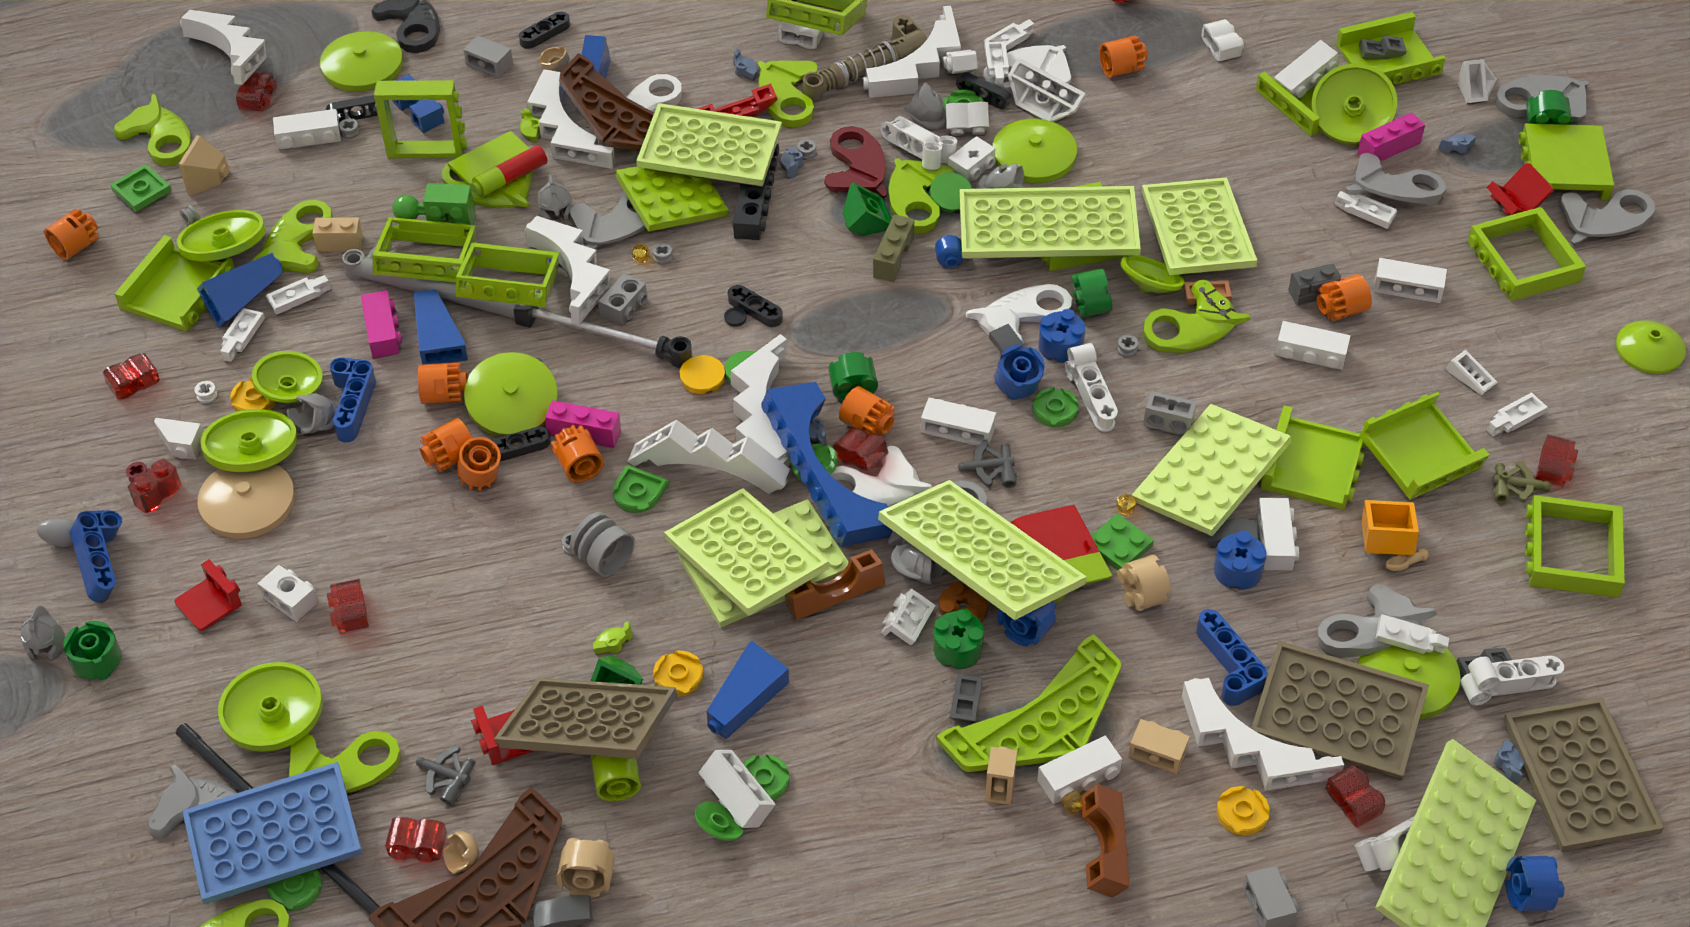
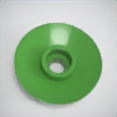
M703 802L696 807L694 815L697 823L711 836L725 841H733L739 839L743 834L744 828L735 823L732 814L721 804Z

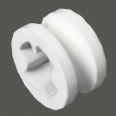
M202 381L195 386V394L200 403L208 404L216 400L217 391L214 383Z

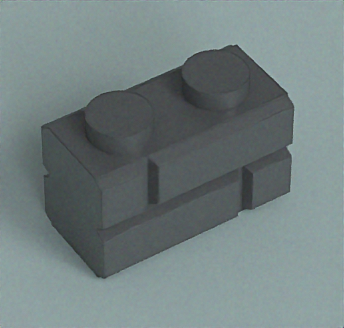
M1333 263L1291 273L1288 290L1296 305L1316 301L1320 294L1318 288L1322 284L1340 281L1342 278Z

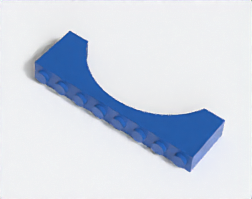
M811 382L767 389L761 403L762 410L769 418L773 430L779 436L782 446L788 452L792 464L798 470L802 482L807 486L812 500L817 504L822 518L826 520L831 529V534L836 538L839 546L843 547L889 538L893 530L878 520L879 511L888 508V505L862 497L841 485L825 470L813 451L809 437V424L820 414L826 399L818 384Z

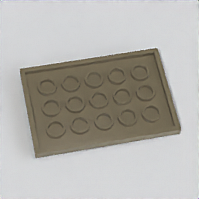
M1278 641L1251 729L1272 740L1297 747L1312 748L1313 753L1325 757L1341 756L1345 763L1402 780L1429 685Z
M537 678L494 740L500 748L638 759L678 696L676 687Z
M1603 697L1505 714L1504 723L1514 746L1524 762V769L1561 852L1662 833L1664 827Z

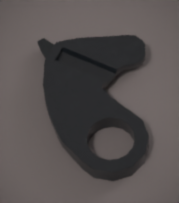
M385 0L374 5L372 8V17L376 21H384L394 17L402 18L403 23L399 26L396 36L400 48L404 51L420 53L428 51L435 46L440 33V23L435 9L427 0ZM413 32H425L428 34L425 38L416 41L406 38Z

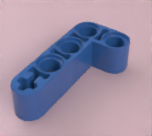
M336 358L330 363V371L334 385L344 388L335 412L333 423L338 440L341 442H351L358 436L376 384V378L371 362L362 359Z
M111 510L82 511L78 514L70 530L87 595L92 601L97 603L105 602L116 584V578L105 542L112 541L115 538L122 524V517L117 512Z
M1213 609L1203 610L1198 619L1197 635L1229 673L1225 676L1221 698L1227 705H1240L1263 691L1267 669L1220 613Z

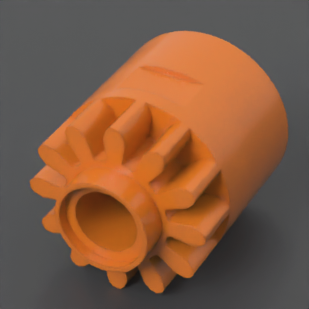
M1136 35L1102 43L1099 48L1101 67L1108 78L1141 71L1145 67L1144 61L1148 58L1145 44L1140 42L1139 37H1136Z
M76 208L43 231L50 247L64 260L70 259L97 241V237H99L98 233L95 232L98 226L92 216L88 213L82 214L81 210Z
M1360 274L1342 278L1340 281L1322 284L1318 288L1320 294L1317 297V305L1323 315H1327L1328 321L1332 320L1334 322L1366 312L1371 308V292L1366 280Z
M460 363L424 364L418 366V389L421 404L463 402V392L468 376L466 371L462 372Z
M857 386L845 397L840 407L839 420L876 440L877 437L881 438L882 434H887L892 428L895 407L861 386Z
M456 418L421 436L420 442L423 445L420 448L421 456L429 467L434 466L436 471L442 472L458 463L461 446L471 439L472 436L465 424L459 418Z
M574 425L570 428H563L559 434L555 435L556 441L551 442L552 450L570 481L584 482L592 479L602 470L604 459L587 429L584 430L582 425L577 429Z
M474 437L467 440L460 448L457 477L461 478V485L469 484V490H473L475 486L481 492L483 486L491 488V483L497 480L501 454L498 446L492 440L484 437Z

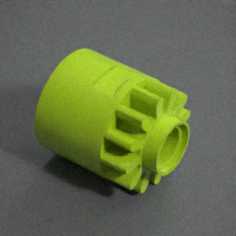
M591 755L595 788L599 798L606 801H620L631 798L639 792L641 782L635 758L627 759L623 757Z

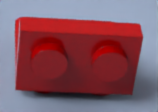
M1525 163L1504 186L1492 181L1486 187L1492 193L1490 197L1497 204H1502L1505 207L1503 211L1508 216L1538 208L1553 192V186L1530 163Z
M210 559L201 564L206 579L174 600L177 608L198 631H204L242 606L238 595L240 588L233 579L229 581L226 578L227 575L220 565L215 566Z
M483 705L473 709L475 719L471 720L475 734H480L482 738L479 740L483 755L488 754L492 766L533 752L532 750L500 748L498 743H495L494 738L514 710L488 719Z

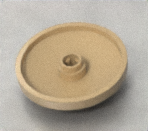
M277 464L251 472H230L218 469L203 483L198 494L197 504L204 524L211 531L227 538L247 539L270 532L288 517L294 506L295 490L289 474Z

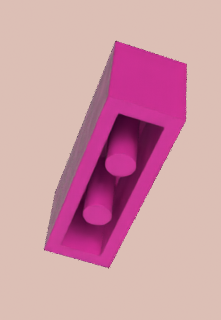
M1411 112L1361 135L1358 154L1370 153L1376 155L1380 162L1421 144L1425 124Z
M387 290L361 295L372 358L399 354L398 344H402L400 330L395 331V328H399L397 314L392 315V312H396L394 298L389 299Z
M552 400L545 416L546 428L550 436L553 437L559 434L563 428H570L574 425L577 429L582 425L584 430H588L596 445L615 448L621 433L620 416L617 412Z

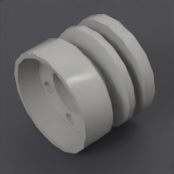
M595 512L587 516L576 527L571 536L569 546L573 554L583 562L588 563L602 577H608L615 574L627 563L635 547V538L624 528L617 526L603 512Z

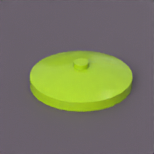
M362 31L344 35L330 43L321 55L320 66L325 80L335 88L349 92H365L374 90L376 81H392L402 69L403 56L399 44L391 37L378 32Z
M1354 63L1336 67L1320 79L1313 92L1311 108L1312 112L1320 118L1318 128L1324 135L1338 143L1359 145L1362 134L1394 121L1398 101L1396 90L1384 73L1372 66Z
M1023 119L1012 122L1003 127L993 141V147L996 148V166L999 167L1004 164L1008 166L1012 164L1022 165L1024 170L1023 182L1046 183L1057 180L1073 168L1077 158V144L1072 134L1061 125L1048 120Z
M248 210L224 211L209 215L190 224L179 234L177 246L180 254L189 260L213 261L224 259L254 246L262 239L266 228L263 218L256 212Z
M507 352L491 356L473 369L465 384L464 398L467 412L472 421L486 433L496 437H503L546 425L545 416L552 400H558V392L555 378L545 364L527 354Z
M250 409L228 414L213 422L203 432L200 444L205 460L212 466L230 472H251L271 467L288 457L296 447L297 432L293 421L282 413L266 409Z
M1393 645L1376 653L1359 657L1358 664L1429 685L1420 719L1430 718L1442 713L1456 698L1460 686V670L1456 659L1448 649L1444 653L1433 650L1432 653L1425 652L1421 654Z
M286 662L260 664L242 672L225 688L219 700L218 718L225 735L239 747L258 752L275 751L293 745L314 728L322 712V694L314 676L298 665Z

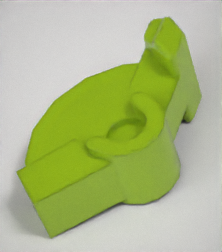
M523 109L521 111L520 132L525 138L530 139V142H537L540 134V119L534 118L529 109Z
M627 621L623 628H610L599 634L596 641L593 642L595 655L608 652L612 654L619 653L622 650V644L626 640L630 641L633 637L630 622Z

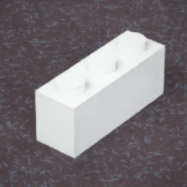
M1320 40L1278 73L1274 80L1297 99L1302 98L1307 91L1318 84L1325 74L1339 66L1338 53Z
M336 109L273 117L274 136L278 150L341 141L340 123Z
M1379 258L1373 292L1441 303L1447 269Z
M1283 321L1275 356L1343 370L1351 335Z
M928 398L921 417V433L979 446L983 440H987L988 444H990L996 425V412L934 398Z
M1259 498L1257 508L1259 538L1267 553L1263 570H1293L1294 562L1299 560V547L1294 545L1297 531L1296 527H1292L1294 509L1289 506V498Z
M1105 735L1040 766L1037 781L1054 805L1060 801H1068L1075 794L1083 790L1088 791L1106 779L1111 780L1120 773L1122 758Z
M715 750L698 772L705 780V785L713 790L719 798L720 804L728 809L734 817L735 823L742 828L760 827L776 805L732 750Z

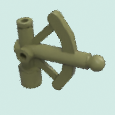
M1518 461L1516 468L1509 472L1505 471L1503 463L1495 465L1496 475L1493 476V484H1496V487L1493 489L1495 502L1498 504H1505L1509 501V491L1518 495V500L1523 503L1532 495L1533 489L1549 490L1551 488L1549 481L1543 482L1542 480L1534 479L1531 470L1522 461ZM1519 471L1524 475V478L1512 477ZM1515 487H1523L1526 489L1523 492H1521Z

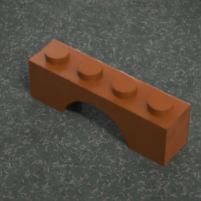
M872 549L850 557L848 565L836 578L823 583L809 580L785 594L786 606L795 619L799 620L884 586L883 563Z
M1097 784L1081 795L1082 818L1094 829L1101 845L1100 856L1086 864L1087 889L1113 898L1130 887L1122 793Z

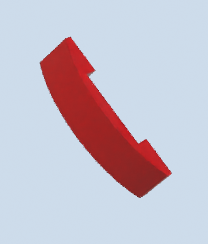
M770 83L751 90L753 95L751 97L714 109L713 104L697 109L754 117L769 108L778 99Z

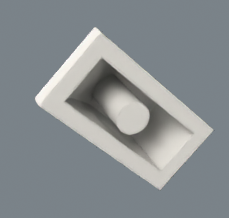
M155 418L154 422L158 434L173 457L196 460L201 449L200 443L203 434L201 424Z

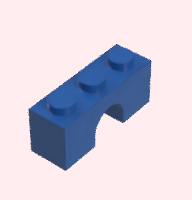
M408 74L396 81H415V79ZM392 100L401 111L407 108L410 109L412 123L422 133L444 123V108L441 103H437L435 100Z

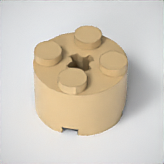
M1150 555L1126 563L1122 566V569L1117 570L1118 579L1123 584L1125 590L1124 600L1128 607L1133 606L1138 611H1142L1170 600L1167 597V593L1171 592L1170 580L1164 565L1158 566L1156 563L1159 560L1157 556Z
M568 839L561 853L556 878L558 886L562 890L563 887H566L570 890V895L573 896L589 895L591 898H596L600 896L602 891L605 890L607 892L610 888L615 861L614 854L609 849V843L604 840Z

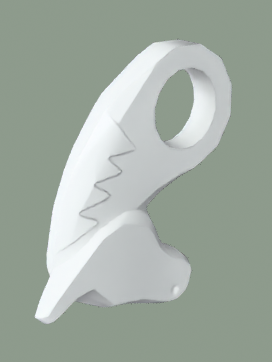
M1050 45L1031 46L1008 52L1009 72L1017 59L1021 58L1069 84L1071 82V74L1064 54L1067 47L1064 45L1057 47ZM986 66L983 79L995 84V80L989 77ZM1004 82V87L1002 88L1012 94L1010 82Z
M656 74L636 86L627 98L655 112L658 103L673 106L679 103L682 99V84L674 76ZM658 87H668L673 90L669 95L660 97L650 93Z
M1058 285L1031 286L1005 295L986 308L969 310L965 315L966 318L977 320L978 325L988 335L989 332L1009 324L1024 345V340L1019 334L1020 322L1041 323V318L1050 313L1063 311L1064 309L1071 310L1072 297L1066 289ZM1049 297L1059 300L1062 306L1056 310H1045L1038 306L1037 302Z
M888 446L882 450L881 462L883 466L877 477L845 466L836 467V470L831 474L835 480H845L852 483L855 487L852 492L867 499L885 503L888 507L932 488L931 484L920 482L916 470L896 446Z

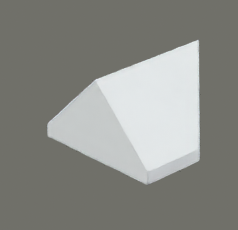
M1484 59L1463 61L1457 84L1466 103L1488 101L1497 78L1489 69Z

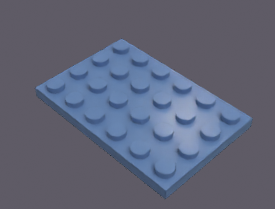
M338 762L182 810L201 899L204 905L363 854Z

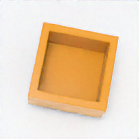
M1365 500L1361 521L1365 553L1397 554L1400 556L1415 555L1419 530L1414 503Z

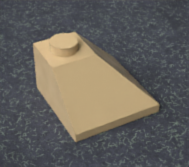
M196 135L179 163L187 194L190 196L221 185L224 178L229 174V165H227L225 155L199 135Z

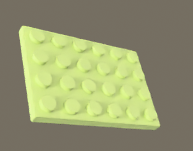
M658 103L637 158V167L763 186L782 129V122Z
M1227 177L1142 185V194L1169 275L1257 267V258Z
M1210 404L1194 422L1190 430H1187L1131 495L1132 501L1213 536L1289 446L1291 436Z
M744 488L664 532L665 540L748 616L829 569V562Z
M808 499L773 513L829 562V569L814 577L811 581L816 583L828 582L844 571L848 565V560ZM678 552L680 562L720 628L748 617L739 606ZM785 595L775 600L774 602L768 604L767 606L763 607L762 609L758 610L757 612L767 609L783 601H786Z

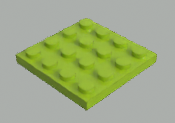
M637 166L616 170V179L648 232L728 216L729 209L709 178Z

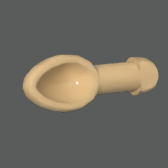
M1420 549L1415 555L1392 556L1387 560L1386 568L1390 571H1403L1411 564L1426 561L1429 558V553L1425 549Z

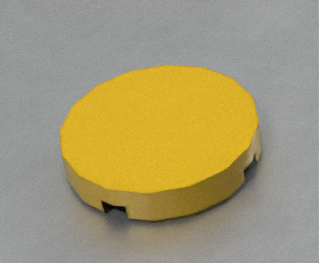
M701 355L692 357L681 366L679 371L682 386L694 394L703 395L711 390L712 392L717 391L725 381L723 364L712 356Z
M252 377L249 378V381L237 383L230 394L232 407L236 412L250 409L271 410L276 404V401L265 398L254 388Z
M681 650L673 651V654L661 656L655 663L653 670L656 686L676 687L677 697L687 696L695 692L702 684L704 677L703 666L699 658L690 652Z
M1245 786L1229 788L1222 793L1217 803L1216 815L1219 823L1229 832L1235 835L1249 836L1264 829L1269 819L1270 807L1267 799L1255 789L1252 791Z

